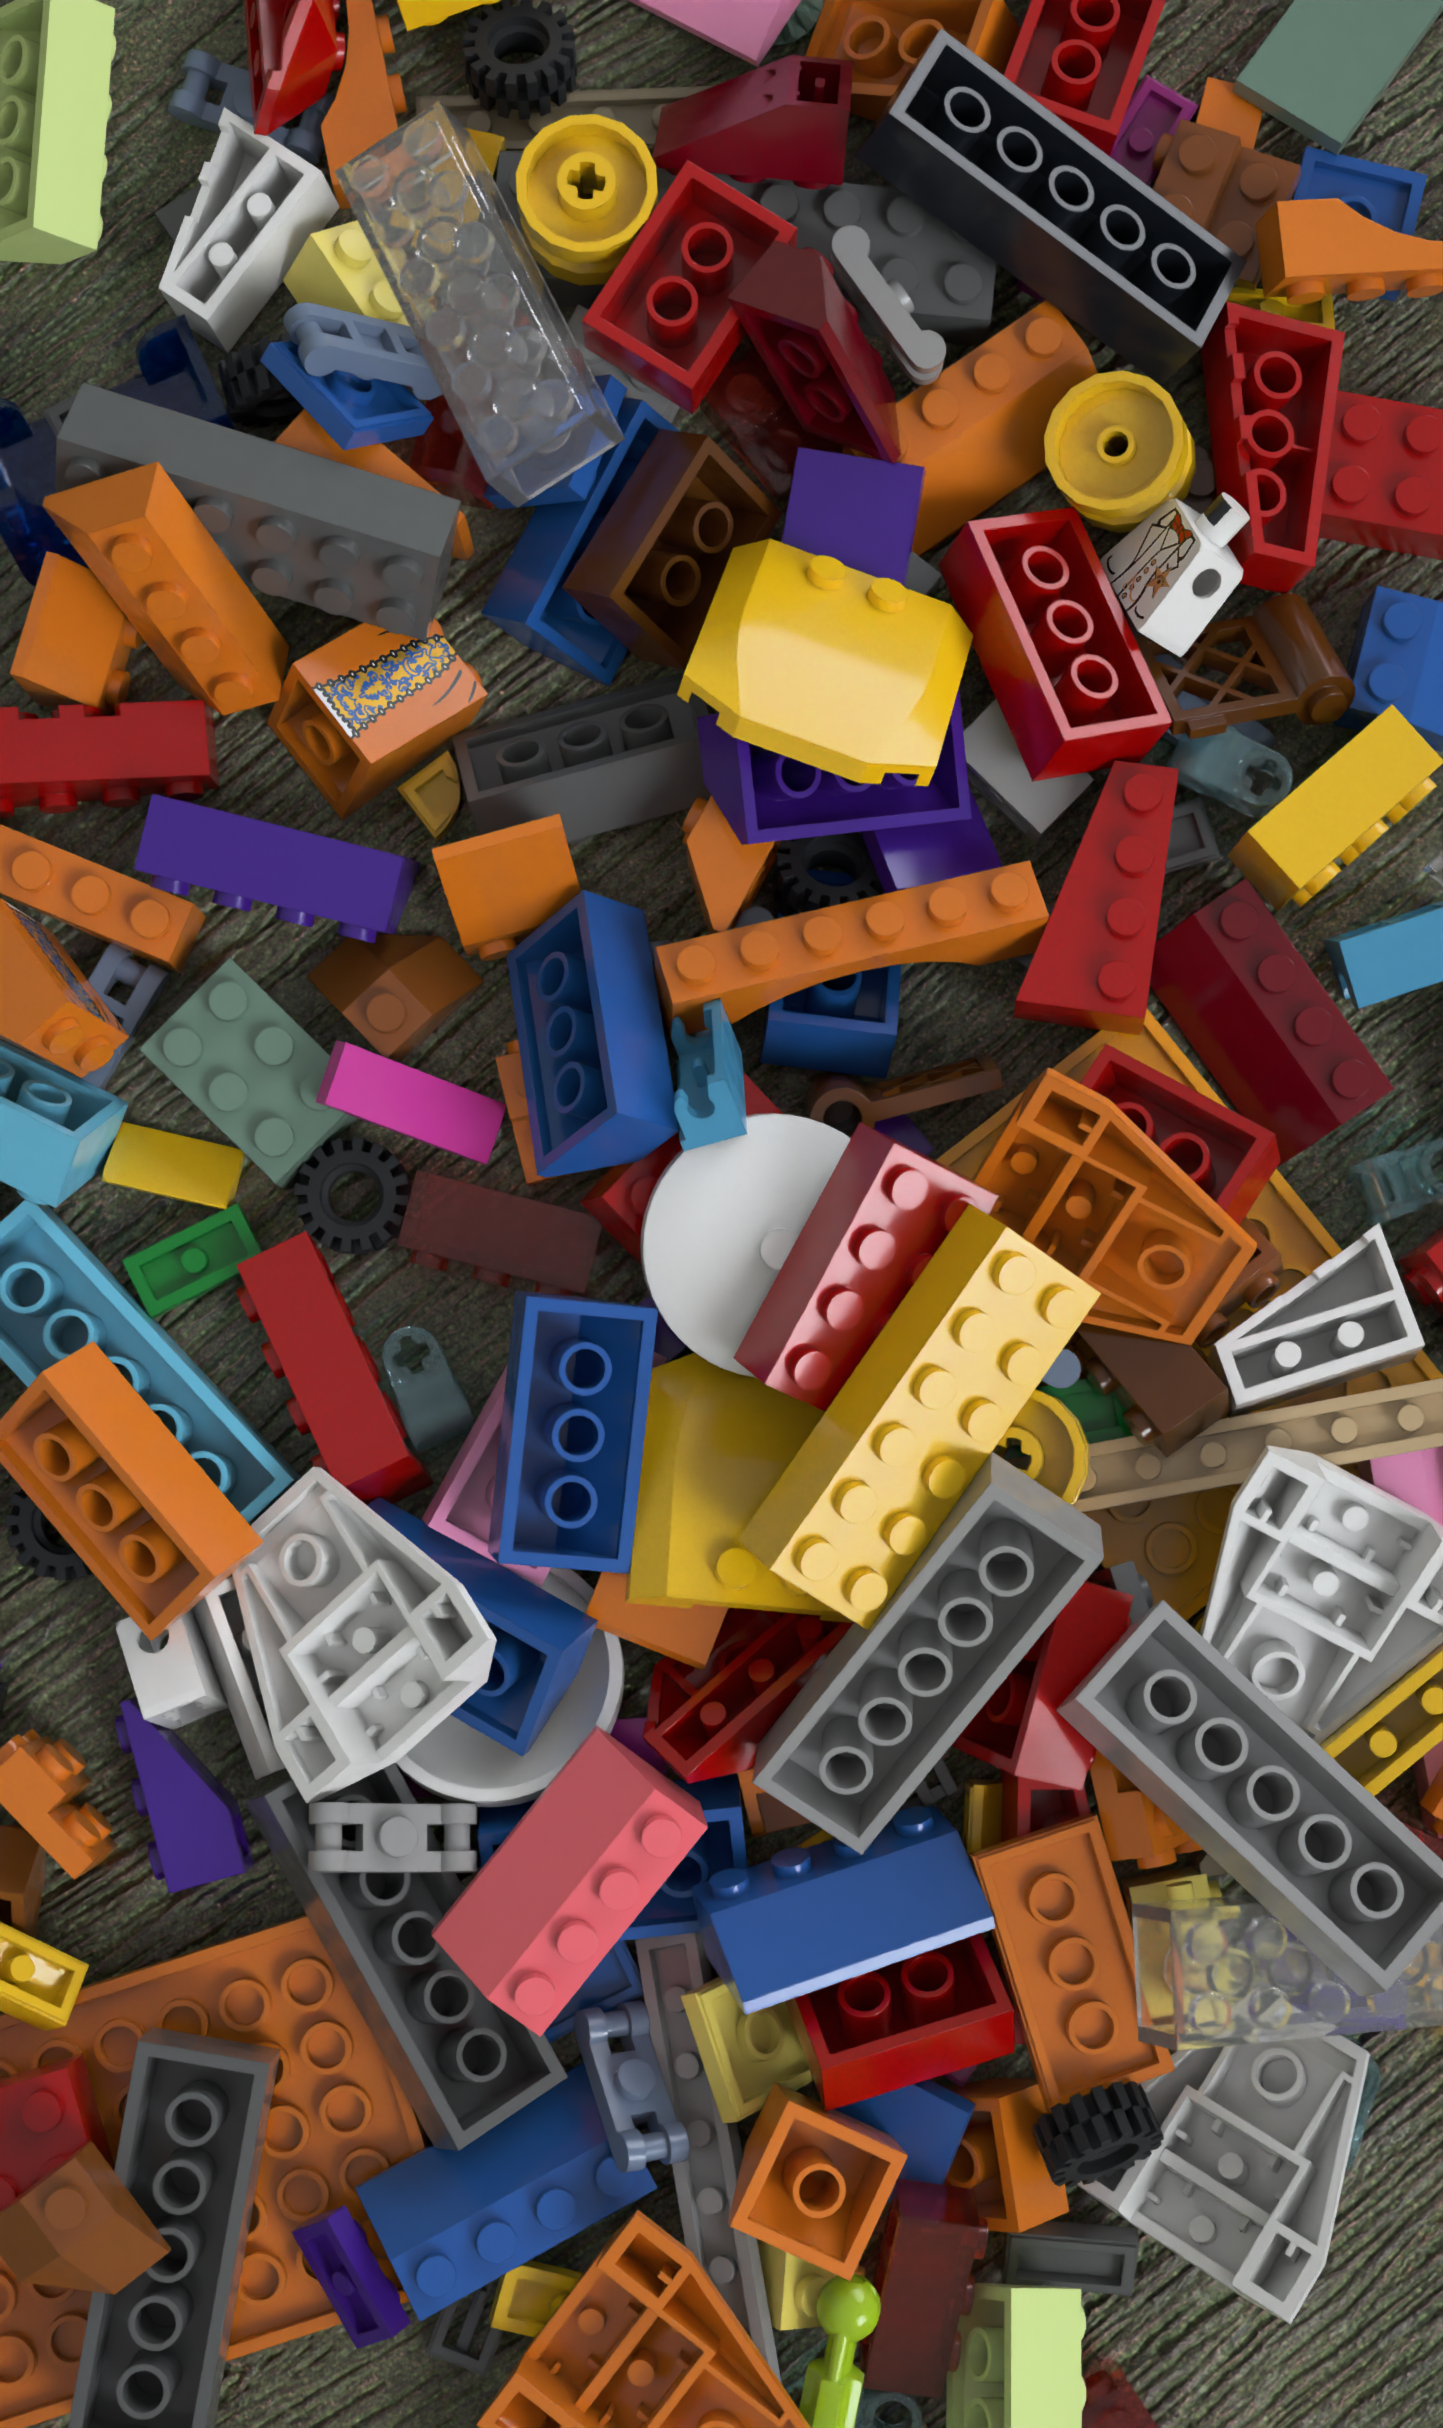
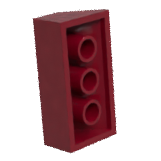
M1246 878L1195 912L1155 943L1150 990L1239 1115L1275 1133L1281 1160L1277 1167L1395 1089Z

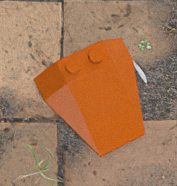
M1049 1067L1028 1085L972 1178L974 1182L999 1196L989 1213L991 1217L1009 1227L1101 1293L1083 1319V1323L1191 1346L1257 1247V1242L1110 1099Z
M639 2210L616 2231L596 2255L529 2344L476 2424L479 2428H811L692 2251Z

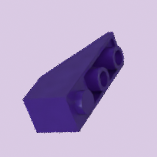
M137 1696L120 1702L123 1714L115 1718L117 1736L125 1754L133 1752L139 1777L132 1779V1793L139 1815L141 1817L149 1815L155 1841L148 1843V1854L156 1879L166 1880L170 1894L248 1871L255 1864L238 1801L173 1730L143 1719Z

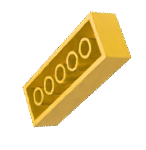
M969 1203L738 1540L770 1571L869 1630L1101 1293L1009 1227Z

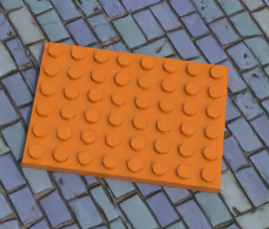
M306 1914L83 1986L79 1990L67 2024L62 2028L43 2031L4 2012L0 2013V2079L83 2053L114 2165L116 2164L137 2041L151 2027L281 2049L226 2361L342 2324L291 2232L308 2219L344 2205L347 2207L352 2218L363 2228L367 2237L368 2247L385 2277L395 2285L399 2293L400 2304L409 2302L354 2186L428 2146V2142L420 2120ZM1 2255L0 2428H26L71 2413L92 2291L20 2282Z

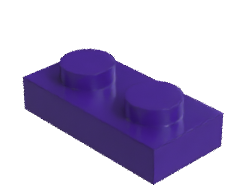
M345 2205L312 2217L291 2232L356 2349L392 2338L411 2323L400 2304V2296L395 2285L385 2277L367 2245V2237L363 2228L352 2218Z

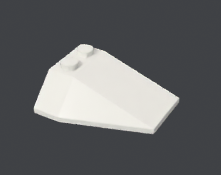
M1266 1445L1231 1501L1200 1635L1319 1745L1443 1643V1526L1425 1512L1311 1452Z
M312 1467L250 1525L264 1542L232 1573L274 1748L306 1803H315L400 1760L488 1681L497 1641L462 1583L321 1467Z
M1254 1984L1171 2055L1175 2071L1137 2084L1142 2085L1163 2133L1164 2140H1161V2146L1158 2149L1150 2150L1152 2154L1145 2160H1135V2166L1127 2170L1120 2168L1114 2171V2176L1106 2179L1100 2176L1095 2179L1094 2183L1083 2185L1082 2181H1080L1077 2186L1133 2226L1241 2297L1291 2324L1326 2265L1370 2054L1367 2050Z

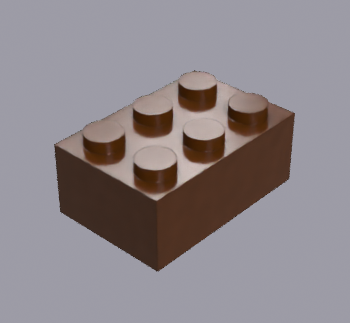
M659 429L562 588L639 660L686 670L732 549L766 540L782 512L708 435Z

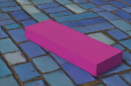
M342 1041L335 1042L315 1101L361 1120L476 1163L486 1165L488 1164L507 1107L502 1102Z

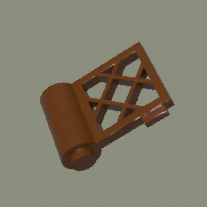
M1295 593L1281 594L1270 598L1259 606L1253 613V616L1208 623L1188 651L1182 656L1188 659L1182 670L1159 662L1155 658V656L1172 652L1145 635L1135 636V640L1173 721L1169 727L1172 736L1186 733L1190 740L1226 733L1227 725L1293 713L1296 714L1301 722L1309 725L1327 724L1339 719L1351 706L1355 697V685L1310 606L1302 596ZM1241 641L1247 652L1240 659L1213 648L1219 644ZM1201 665H1204L1230 676L1224 685H1220L1194 674ZM1244 680L1268 689L1270 694L1252 697L1236 691V689ZM1184 691L1211 701L1208 706L1182 710L1177 698Z
M985 1053L864 1086L851 1075L827 1072L817 1077L810 1084L804 1097V1106L807 1118L824 1123L851 1138L860 1122L874 1129L876 1121L1004 1088L999 1067Z

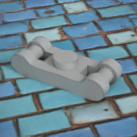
M846 225L840 228L834 234L831 244L830 263L834 269V276L908 378L920 385H928L936 381L941 374L946 356L944 339L937 332L931 330L921 331L910 315L915 309L905 289L895 278L890 279L888 282L884 280L868 257L870 253L868 234L861 227L855 225Z
M309 1803V1824L315 1825V1851H308V1872L310 1873L477 1872V1851H470V1825H477V1804ZM342 1825H356L355 1851L342 1850ZM427 1826H444V1851H427Z

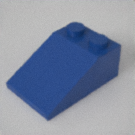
M1376 586L1361 607L1346 668L1348 675L1355 685V697L1346 712L1339 719L1333 721V725L1361 732L1393 704L1435 751L1443 752V602Z
M816 869L807 871L813 879L829 886H844L855 881L848 873ZM778 901L776 919L783 917L778 911L780 901ZM902 964L860 971L828 980L766 1005L760 1063L886 1078L897 1037Z

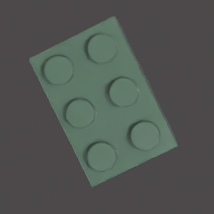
M231 958L139 1048L275 1184L285 1190L302 1175L299 1171L303 1163L309 1164L314 1158L312 1153L319 1147L323 1149L331 1145L330 1141L336 1140L357 1119L315 1102L330 1055Z

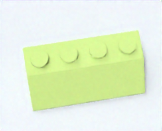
M14 0L0 7V261L65 264L97 251L98 242L103 230L100 207L102 182L107 172V158L104 154L106 126L112 109V100L109 95L111 62L116 51V38L113 35L115 8L99 1Z
M947 2282L946 2428H1082V2410L1086 2402V2386L1081 2375V2340L1086 2330V2317L1081 2306V2289L1045 2285Z

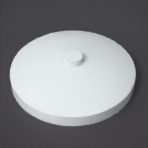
M766 1113L746 1116V1135L687 1151L682 1149L659 1177L650 1195L641 1228V1263L645 1282L655 1307L667 1326L685 1345L708 1362L725 1370L751 1377L755 1376L733 1357L851 1139L844 1133L824 1123L790 1114Z
M551 1567L542 1586L533 1583L586 1613L594 1592L593 1588L571 1569ZM595 1628L578 1674L531 1749L523 1757L454 1716L449 1715L395 1764L420 1787L434 1795L456 1803L477 1804V1807H504L537 1799L596 1725L610 1735L619 1714L624 1691L625 1669L619 1637Z

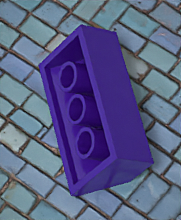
M959 690L939 760L929 786H915L918 774L885 773L881 784L858 783L732 737L716 725L719 713L697 717L704 784L741 845L972 819Z
M152 794L134 870L153 874L150 887L188 896L190 886L193 884L215 890L212 902L250 912L253 900L277 905L276 919L313 927L316 915L340 921L337 934L375 943L378 931L395 934L418 876L421 863L396 854Z

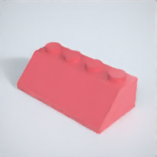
M596 1725L434 1927L432 1937L489 2001L541 2037L708 1829L700 1801Z

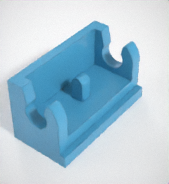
M1443 901L1323 939L1343 999L1351 998L1354 1008L1359 1009L1442 982Z
M721 999L703 1003L705 1027L709 1029V1032L703 1037L695 1038L689 1036L685 1032V1024L680 1017H674L671 1023V1038L679 1056V1060H676L677 1091L674 1095V1112L679 1122V1139L683 1151L747 1134L742 1052Z

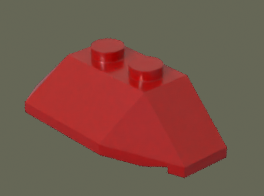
M244 0L254 134L269 135L324 98L332 71L340 72L344 62L345 35L342 32H336L335 27L339 18L341 0Z
M729 1607L704 1670L665 1656L654 1666L648 1700L647 1722L644 1724L642 1736L645 1743L687 1784L749 1770L755 1764L756 1750L759 1742L854 1623L820 1620V1615Z

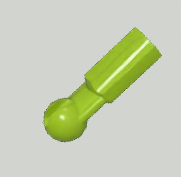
M854 2273L850 2281L838 2275L831 2278L821 2289L816 2302L818 2321L828 2337L824 2357L810 2360L808 2363L799 2411L811 2428H855L865 2374L853 2364L856 2345L858 2341L867 2337L876 2327L881 2313L879 2294L872 2283L863 2276Z

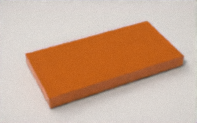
M1088 1813L969 1853V1860L994 1917L996 1928L991 1929L1046 2110L1052 2113L1050 2108L1058 2103L1067 2104L1071 2102L1069 2097L1078 2093L1081 2096L1090 2094L1091 2088L1102 2085L1103 2089H1107L1111 2083L1122 2081L1123 2085L1129 2081L1138 2084L1175 2071L1097 1815Z

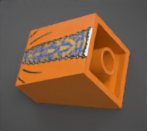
M435 618L426 641L404 634H394L384 628L364 622L292 663L281 688L279 700L275 702L266 723L341 820H343L451 740V736L457 735L472 724L488 693L483 688L481 678L474 667L462 661L447 642L443 630Z
M0 898V1039L77 1077L83 1078L89 1072L95 1071L108 1063L114 1054V1050L127 1040L129 1035L53 932Z

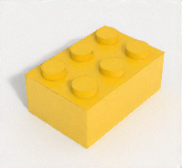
M1392 704L1250 828L1227 856L1276 911H1279L1291 899L1301 908L1341 871L1334 863L1336 859L1340 858L1346 866L1351 864L1389 829L1382 821L1385 816L1395 825L1437 787L1429 776L1443 764V759Z

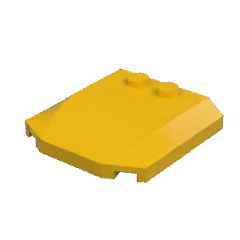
M770 538L732 549L684 672L677 695L688 703L692 692L719 712L716 725L734 738L852 781L881 784L885 773L918 774L915 786H929L939 760L973 634L951 604L907 589L893 579L877 578L844 566L843 563L833 557L817 556Z
M696 1353L652 1368L630 1574L627 1573L625 1603L688 1609L697 1604L820 1615V1620L855 1623L770 1571L738 1540L825 1412L765 1385L756 1377L740 1375L714 1365Z

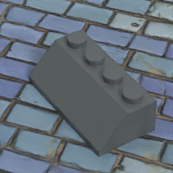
M683 672L451 736L477 835L480 836L560 813L568 844H575L585 841L591 835L624 826H641L653 818L682 810H690L698 796L709 800L711 794L703 780L697 717L709 715L705 701L693 692L688 703L677 695L684 675Z

